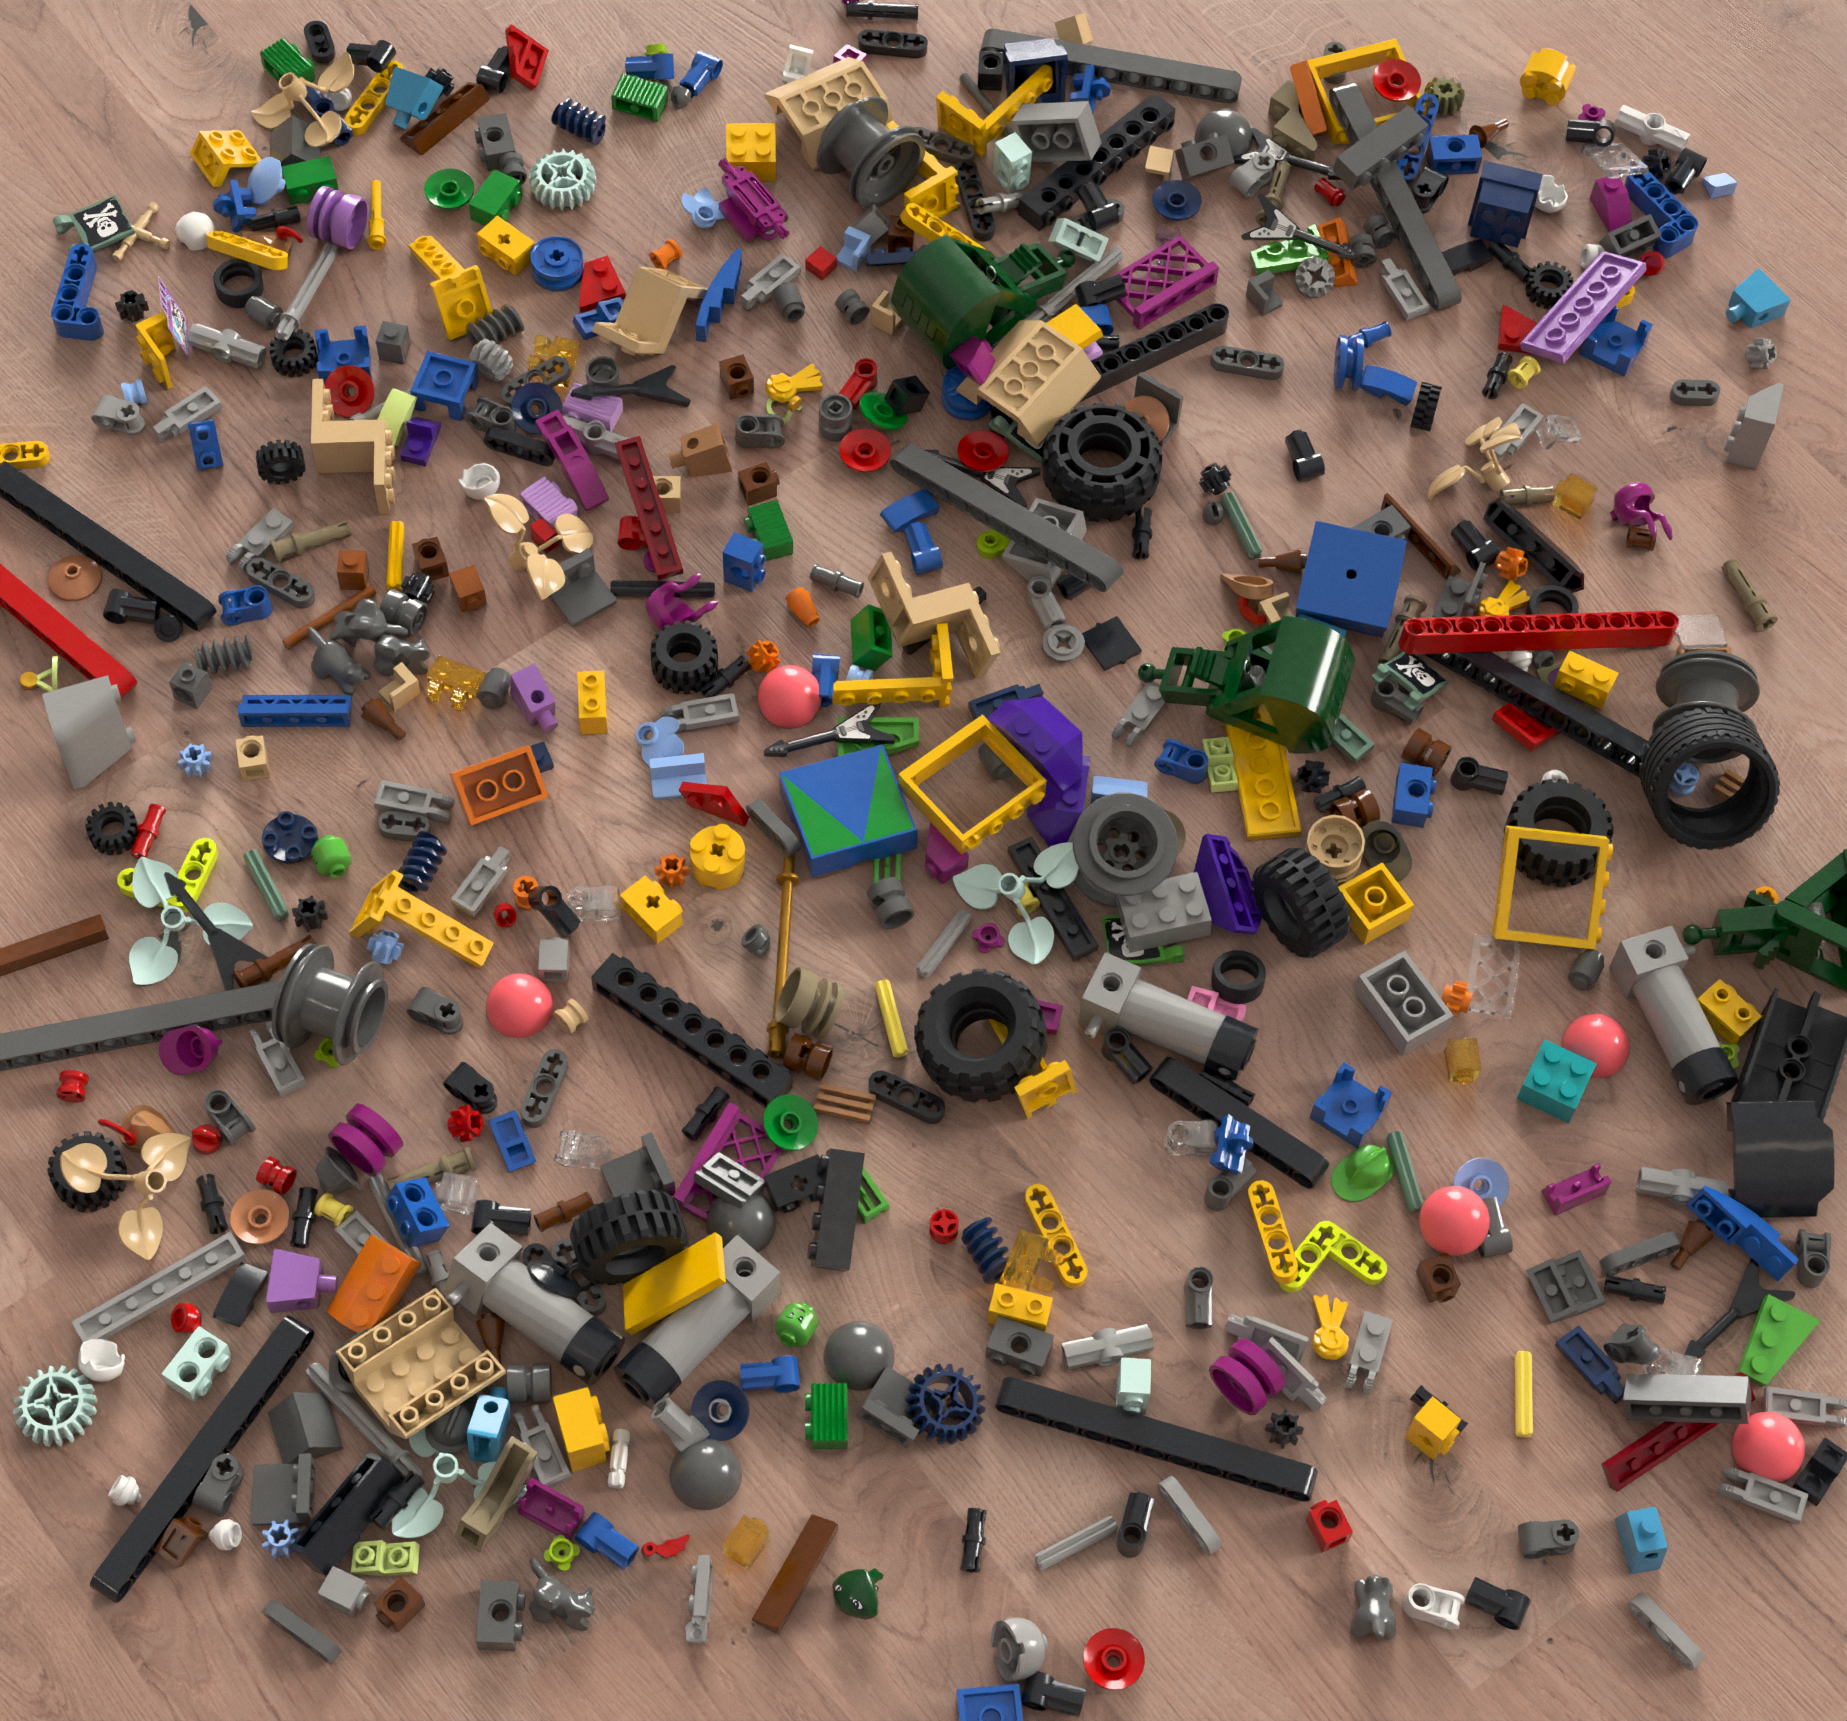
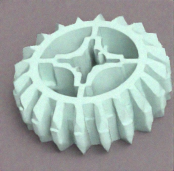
M564 148L560 153H556L553 149L551 155L544 153L543 159L537 158L536 165H532L529 176L530 189L536 200L541 201L543 206L550 204L552 210L556 207H560L562 211L565 207H570L573 210L575 204L582 207L583 201H589L590 195L594 194L597 182L595 169L589 159H584L582 153L576 155L574 150L566 153ZM577 175L581 178L580 181L576 179ZM546 179L550 181L549 184L545 182Z
M63 1365L59 1368L58 1372H56L53 1366H49L47 1374L37 1370L38 1378L34 1380L32 1377H27L28 1387L19 1386V1392L23 1396L14 1397L15 1404L19 1406L13 1409L15 1417H18L16 1424L19 1428H23L22 1432L26 1437L32 1436V1440L36 1444L43 1440L44 1445L49 1447L53 1440H55L58 1446H62L64 1438L74 1442L73 1434L77 1432L80 1435H84L85 1431L82 1426H92V1420L89 1416L96 1415L97 1410L92 1406L97 1403L96 1395L92 1394L95 1391L93 1385L87 1384V1377L84 1375L79 1376V1372L73 1368L68 1372L66 1366ZM59 1387L71 1388L78 1395L62 1394ZM46 1391L45 1395L42 1398L38 1399L39 1396ZM56 1398H57V1400L59 1401V1403H57V1405H56L55 1414H54V1412L52 1411V1409H54V1407H55ZM73 1413V1415L65 1421V1418L69 1414ZM33 1417L50 1418L52 1426L42 1425L33 1420Z

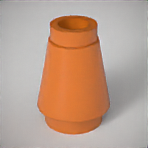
M799 587L785 597L787 601L786 606L807 628L816 625L820 621L809 591Z

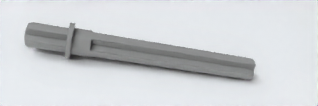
M325 244L285 313L281 314L280 323L275 330L278 340L287 341L293 330L299 327L301 316L338 254V247L335 244Z
M1113 247L1101 257L1099 262L1092 264L1042 306L1038 305L1035 308V312L1025 320H1042L1048 315L1056 314L1076 297L1075 287L1085 281L1095 282L1122 260L1124 256L1122 250Z
M313 1363L309 1366L305 1374L311 1382L403 1478L410 1470L420 1477L423 1476V1471L409 1457L410 1453L407 1450H402L347 1392L340 1391L334 1386L330 1374L319 1363Z

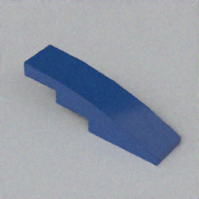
M742 249L734 251L710 284L695 324L696 341L706 342L710 322H721L724 303H735L742 269Z

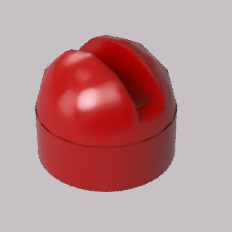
M503 903L495 907L493 916L498 926L509 927L516 922L517 914L511 904ZM507 911L508 917L504 918L502 912Z

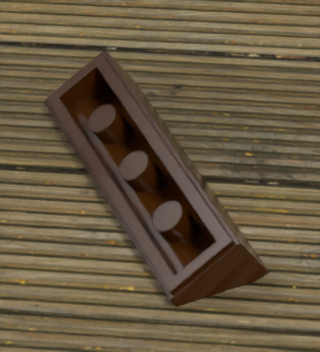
M467 82L431 111L426 120H420L403 134L400 140L420 155L425 154L489 101L485 88L482 84Z
M1388 493L1385 494L1381 511L1391 505L1394 506L1411 526L1408 540L1446 580L1449 575L1454 577L1459 574L1461 569L1393 497Z
M101 914L0 948V977L109 939Z
M813 1514L810 1516L754 1614L752 1621L779 1635L838 1531V1524L836 1522Z

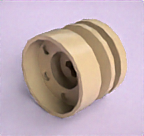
M1330 815L1322 817L1312 825L1308 832L1305 850L1310 852L1311 856H1315L1320 860V864L1329 870V874L1336 880L1337 886L1350 881L1357 874L1364 852L1365 838L1361 828L1353 820L1345 816Z

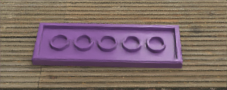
M1602 251L1520 343L1521 350L1564 364L1647 270L1646 263Z

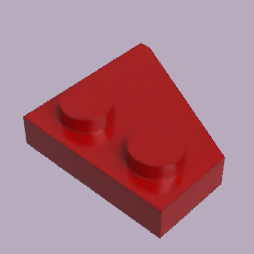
M511 24L505 30L511 76L532 91L537 87L549 50Z
M608 255L584 263L579 299L580 313L596 309L598 302L618 297L622 300L626 298V292Z
M1502 305L1497 349L1531 354L1522 351L1520 343L1538 323L1507 305Z
M1511 703L1495 711L1492 717L1496 724L1530 751L1537 749L1560 734L1554 728L1523 712Z
M682 782L678 790L686 800L687 805L741 826H746L750 818L727 786Z

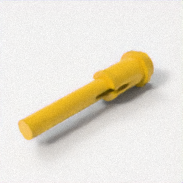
M379 180L371 182V218L368 221L369 236L367 237V244L373 250H381L387 243V238L384 235L385 221L381 218V182Z

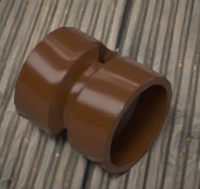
M1418 728L1406 744L1401 758L1412 765L1419 763L1421 766L1433 768L1432 776L1435 777L1446 762L1452 746L1440 739L1433 741L1431 734ZM1429 748H1430V749H1432L1433 751L1431 752L1429 758L1427 759V758H1425L1424 756L1426 755L1427 751H1428Z
M1368 789L1351 794L1350 799L1344 797L1330 803L1329 806L1331 815L1345 816L1356 822L1359 827L1360 825L1364 827L1369 822L1380 820L1378 803Z
M795 1033L787 1047L783 1066L797 1073L803 1070L805 1076L821 1081L831 1062L834 1048L821 1042L812 1044L810 1038ZM808 1054L807 1059L804 1060V1055Z

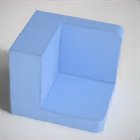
M848 226L844 232V246L837 255V264L857 272L864 262L865 256L871 251V235Z

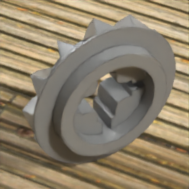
M1317 256L1304 260L1298 266L1295 274L1298 288L1302 293L1310 297H1321L1327 294L1333 288L1336 278L1334 267L1327 262V259H1321ZM1321 269L1319 277L1322 281L1317 280L1310 285L1312 276L1309 272L1315 273Z
M1055 625L1049 628L1043 636V650L1047 653L1048 658H1054L1057 663L1060 660L1069 663L1074 658L1078 659L1082 651H1084V637L1077 628L1071 625ZM1059 641L1062 643H1065L1067 641L1068 648L1064 646L1058 648Z

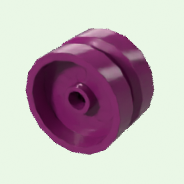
M357 1103L345 1115L347 1123L339 1122L328 1134V1137L333 1146L352 1165L367 1175L375 1177L386 1165L384 1156L392 1158L404 1144L396 1130L384 1118L371 1108Z
M1240 1338L1228 1349V1356H1220L1210 1366L1209 1373L1214 1384L1224 1397L1243 1413L1251 1416L1256 1415L1266 1405V1397H1275L1284 1388L1286 1383L1279 1367L1262 1348L1250 1340Z

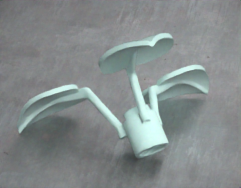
M1073 842L1051 846L1037 856L1034 862V870L1041 876L1040 878L1025 877L1024 875L1018 878L1013 873L1002 875L996 867L990 864H980L953 876V882L958 893L973 908L980 910L992 908L997 903L998 894L1002 893L1009 900L1014 901L1025 922H1020L1013 926L1008 935V943L1010 949L1017 957L1033 965L1042 962L1049 954L1054 942V931L1050 922L1044 917H1036L1030 920L1029 915L1020 902L1026 890L1024 883H1043L1046 880L1050 887L1056 889L1067 887L1073 883L1079 872V867L1073 853Z
M140 857L135 866L132 880L133 892L137 901L146 908H153L160 902L165 909L161 913V921L166 928L164 929L161 943L154 937H144L132 946L129 954V963L133 982L137 985L158 983L170 976L175 970L178 963V954L175 949L166 946L171 931L181 930L185 923L201 927L195 919L185 917L179 907L169 906L166 899L174 896H171L164 873L168 872L179 879L175 870L165 863L146 857ZM213 903L204 909V913L216 928L222 929L238 940H241L253 927L251 920L243 911L228 903ZM203 930V938L210 945L208 935Z
M425 1427L410 1436V1446L419 1457L427 1458L436 1453L437 1458L433 1463L436 1478L429 1495L423 1488H420L407 1503L408 1507L404 1511L401 1510L393 1518V1535L400 1538H418L435 1530L444 1514L442 1504L433 1499L440 1483H452L458 1476H461L472 1485H477L474 1490V1499H476L496 1462L482 1464L478 1470L477 1480L468 1475L463 1469H459L457 1459L453 1455L443 1454L431 1447L426 1439ZM526 1486L510 1507L518 1502L519 1497L523 1498L527 1492Z

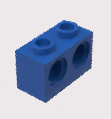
M426 1177L396 1183L385 1199L387 1208L392 1213L399 1227V1232L404 1237L409 1248L438 1242L450 1226Z

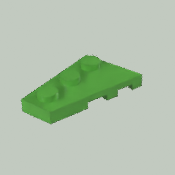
M1315 224L1309 226L1307 231H1305L1320 237ZM1297 239L1285 240L1280 243L1274 241L1251 251L1250 261L1256 276L1268 270L1271 273L1297 270L1304 260L1316 256L1321 259H1327L1329 263V255L1325 249Z
M838 717V724L849 717ZM873 717L869 723L870 727L895 737V744H883L887 755L919 746V717ZM838 742V756L882 744Z
M1769 1294L1764 1296L1736 1374L1738 1372L1746 1374L1750 1382L1760 1387L1767 1385L1821 1320Z

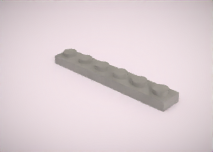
M230 1231L71 1323L82 1342L91 1339L105 1340L245 1260V1254Z

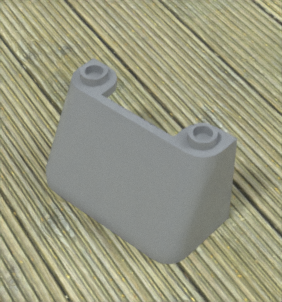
M108 675L42 694L52 732L74 790L87 786L132 749L131 743L136 742L132 727L126 728L118 709L117 701L121 700L117 684L111 686Z

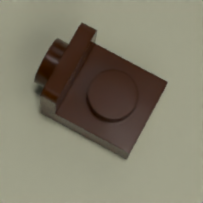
M187 1516L173 1519L154 1551L176 1568L184 1565L198 1541L205 1540L208 1533L202 1529L203 1525L193 1517Z

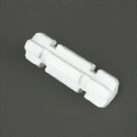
M616 1429L613 1434L614 1445H612L609 1467L611 1472L608 1475V1486L610 1488L621 1489L625 1484L624 1473L626 1472L629 1450L627 1445L630 1442V1432L626 1429Z

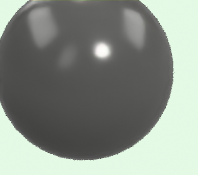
M1217 109L1208 113L1201 119L1195 131L1196 143L1204 141L1203 136L1215 132L1218 133V137L1227 134L1233 157L1247 153L1253 142V134L1249 122L1243 115L1231 109ZM1201 148L1200 151L1208 157L1206 150Z
M761 1193L750 1198L741 1209L716 1197L708 1210L706 1227L708 1235L716 1232L722 1237L723 1248L738 1235L756 1252H760L770 1243L774 1235L776 1216L771 1203Z
M853 1321L837 1328L829 1337L824 1350V1364L830 1377L836 1383H847V1389L868 1390L873 1388L886 1367L893 1368L895 1360L894 1347L889 1336L877 1325L866 1321Z
M706 1438L692 1444L682 1452L680 1450L677 1452L671 1463L669 1478L674 1494L685 1505L698 1510H712L725 1505L735 1496L741 1484L742 1470L738 1457L729 1446L721 1441Z

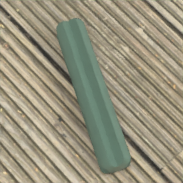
M1233 492L1223 494L1221 502L1249 558H1259L1262 555L1263 549Z
M253 849L244 853V861L275 920L281 921L289 916L288 909L258 852Z
M1401 1131L1391 1132L1388 1134L1387 1141L1408 1211L1411 1213L1419 1212L1424 1202L1403 1133Z

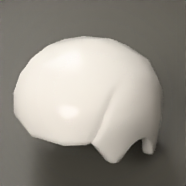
M1543 175L1535 207L1546 213H1555L1564 208L1568 198L1564 185L1557 186L1554 183L1553 176Z
M190 212L182 216L175 227L176 236L180 243L186 244L189 250L192 251L207 248V233L216 231L212 220L206 214L199 212Z
M481 463L473 465L468 470H463V477L458 481L468 497L475 500H483L485 497L495 494L498 490L500 474L493 466Z
M91 1339L83 1342L80 1347L78 1367L82 1374L89 1379L98 1382H108L121 1375L125 1363V1355L121 1354V1357L119 1356L117 1344L103 1339Z

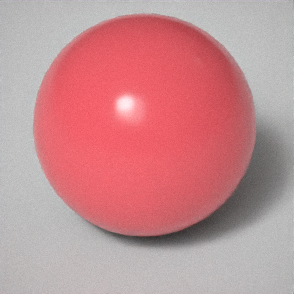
M784 665L773 669L764 677L758 690V705L761 713L770 723L781 728L792 729L808 724L816 717L822 703V697H819V683L808 670L800 666Z
M524 973L511 974L500 979L490 990L486 1001V1014L491 1025L498 1032L515 1038L528 1037L541 1031L550 1021L554 1010L553 997L548 987L535 976Z
M1587 1014L1577 1018L1567 1027L1562 1038L1563 1048L1597 1063L1591 1075L1593 1078H1604L1616 1074L1624 1067L1629 1056V1039L1624 1028L1607 1015Z
M1460 1186L1443 1187L1433 1192L1422 1205L1419 1215V1226L1422 1236L1429 1246L1442 1254L1447 1253L1449 1256L1468 1254L1483 1243L1489 1231L1490 1217L1488 1209L1483 1200L1470 1189Z
M1759 1412L1749 1416V1424L1738 1425L1733 1434L1731 1451L1734 1461L1740 1470L1749 1474L1753 1472L1781 1483L1791 1478L1799 1470L1804 1460L1805 1444L1800 1430L1790 1419L1774 1412Z

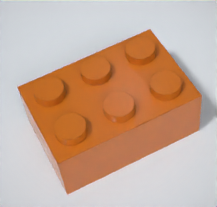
M525 745L449 773L467 824L471 826L549 797L530 745Z

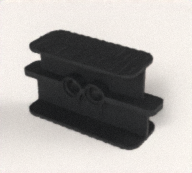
M1775 988L1761 1013L1762 1018L1756 1027L1731 1102L1814 1101L1816 1115L1824 1121L1823 1119L1826 1116V1110L1828 1109L1831 1095L1847 1052V1017L1819 1007L1818 1003L1822 993L1814 991L1807 1007L1804 1008L1778 998L1779 989ZM1792 1049L1800 1051L1802 1055L1796 1054ZM1784 1072L1790 1073L1794 1078L1787 1077Z

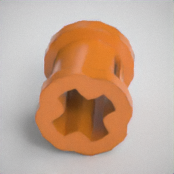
M673 239L666 240L664 246L657 251L653 250L649 253L651 262L658 269H666L669 263L675 259L679 260L683 256L681 248Z
M521 876L513 884L516 905L520 909L528 911L533 909L528 902L529 892L538 886L537 881L531 876Z

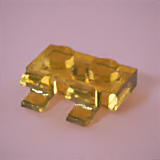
M536 335L534 353L549 355V359L561 356L569 363L571 375L566 381L558 385L568 388L580 351V341L556 336L554 342H552L546 336ZM530 355L527 363L529 365L528 371L545 361L539 356ZM559 364L555 366L558 374L563 372ZM544 371V374L546 375L548 380H551V377L549 376L548 372Z
M438 655L427 674V682L429 683L425 691L429 693L426 699L437 702L442 691L446 688L453 691L450 696V700L453 701L451 708L462 711L468 697L477 699V694L486 672Z
M1020 1229L999 1284L1028 1292L1032 1286L1051 1293L1055 1282L1047 1280L1046 1277L1038 1275L1036 1272L1041 1259L1061 1266L1065 1254L1047 1247L1049 1239Z

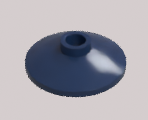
M1170 180L1160 184L1155 189L1152 203L1155 210L1164 218L1182 221L1192 218L1198 213L1201 208L1202 198L1198 189L1192 184L1182 180Z
M533 382L522 386L517 390L511 402V410L513 411L516 424L528 433L541 434L535 420L557 409L562 415V402L559 395L552 387L544 383ZM532 405L539 407L538 414L532 413Z
M716 1380L705 1384L698 1390L692 1402L691 1415L698 1419L709 1433L707 1438L726 1441L739 1435L745 1428L749 1418V1403L744 1392L736 1384L725 1380ZM723 1404L728 1408V1413L725 1416L720 1413V1407Z

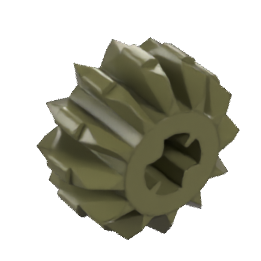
M1445 76L1441 80L1434 77L1425 86L1424 94H1432L1438 99L1439 108L1437 113L1441 114L1443 118L1447 113L1453 116L1456 111H1460L1463 105L1465 90L1462 89L1461 83H1454V77L1450 80L1446 79ZM1425 102L1427 110H1429V103Z

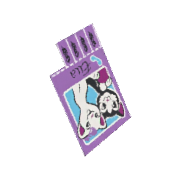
M158 276L161 307L167 315L168 328L190 359L186 316Z

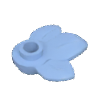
M707 188L701 189L694 197L683 193L681 204L691 214L693 223L698 227L704 229L711 228L716 221L725 219V216L718 209L721 201L715 202Z
M665 716L655 723L645 722L637 728L636 741L642 747V758L645 763L650 766L649 759L680 756L684 753L683 741L675 734L680 726V721L673 717ZM653 732V737L647 740V734Z

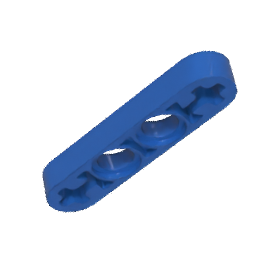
M1427 93L1420 96L1413 109L1429 125L1425 134L1426 139L1418 147L1419 154L1411 155L1408 152L1401 160L1396 162L1402 175L1404 174L1403 168L1406 166L1407 161L1412 162L1408 168V176L1403 175L1407 184L1412 182L1418 174L1439 108L1438 99L1432 94ZM1428 102L1430 109L1425 116H1422L1425 108L1423 104Z

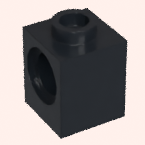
M979 51L977 87L980 90L1001 91L1003 52Z
M914 375L893 380L884 400L898 416L921 411L930 392L919 378Z

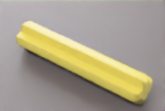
M887 979L877 981L875 983V990L893 1057H905L908 1054V1048L890 981Z
M1518 1351L1515 1355V1434L1518 1437L1528 1438L1533 1433L1532 1354L1528 1351Z

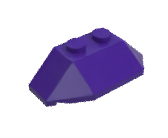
M1036 697L1005 701L987 718L1028 761L1063 793L1083 775V734L1046 698Z
M1083 755V775L1064 793L1034 766L1047 780L1044 798L1039 803L1028 806L1027 817L1045 840L1048 847L1067 843L1080 815L1083 813L1091 756Z
M1205 834L1202 837L1194 872L1198 873L1212 919L1211 923L1233 933L1254 935L1258 931L1262 916L1260 909L1256 906V898L1252 893L1253 885L1251 884L1248 869L1238 853L1229 846L1230 841L1226 836Z

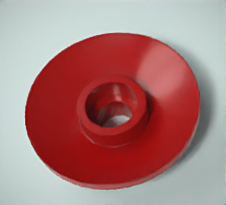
M1390 59L1376 67L1373 74V85L1376 91L1385 99L1394 102H1404L1417 95L1421 87V77L1418 70L1412 64L1400 59Z
M346 365L338 367L330 373L325 382V389H330L331 404H333L334 412L338 415L351 417L359 412L363 414L370 408L374 400L375 390L372 379L363 369L357 366ZM352 386L356 389L354 396H351L349 393V389Z
M860 428L844 436L840 443L839 453L844 464L852 470L873 472L879 470L888 462L891 455V445L886 436L881 432L870 428Z
M978 430L962 437L958 444L957 453L960 461L966 467L979 472H990L999 469L1006 463L1009 456V448L1006 441L998 434L991 431Z
M1107 1628L1097 1632L1089 1639L1083 1653V1664L1087 1675L1095 1684L1108 1690H1122L1130 1687L1140 1678L1145 1666V1654L1141 1643L1134 1635L1123 1629ZM1114 1657L1119 1661V1665L1112 1667L1108 1664L1107 1660Z

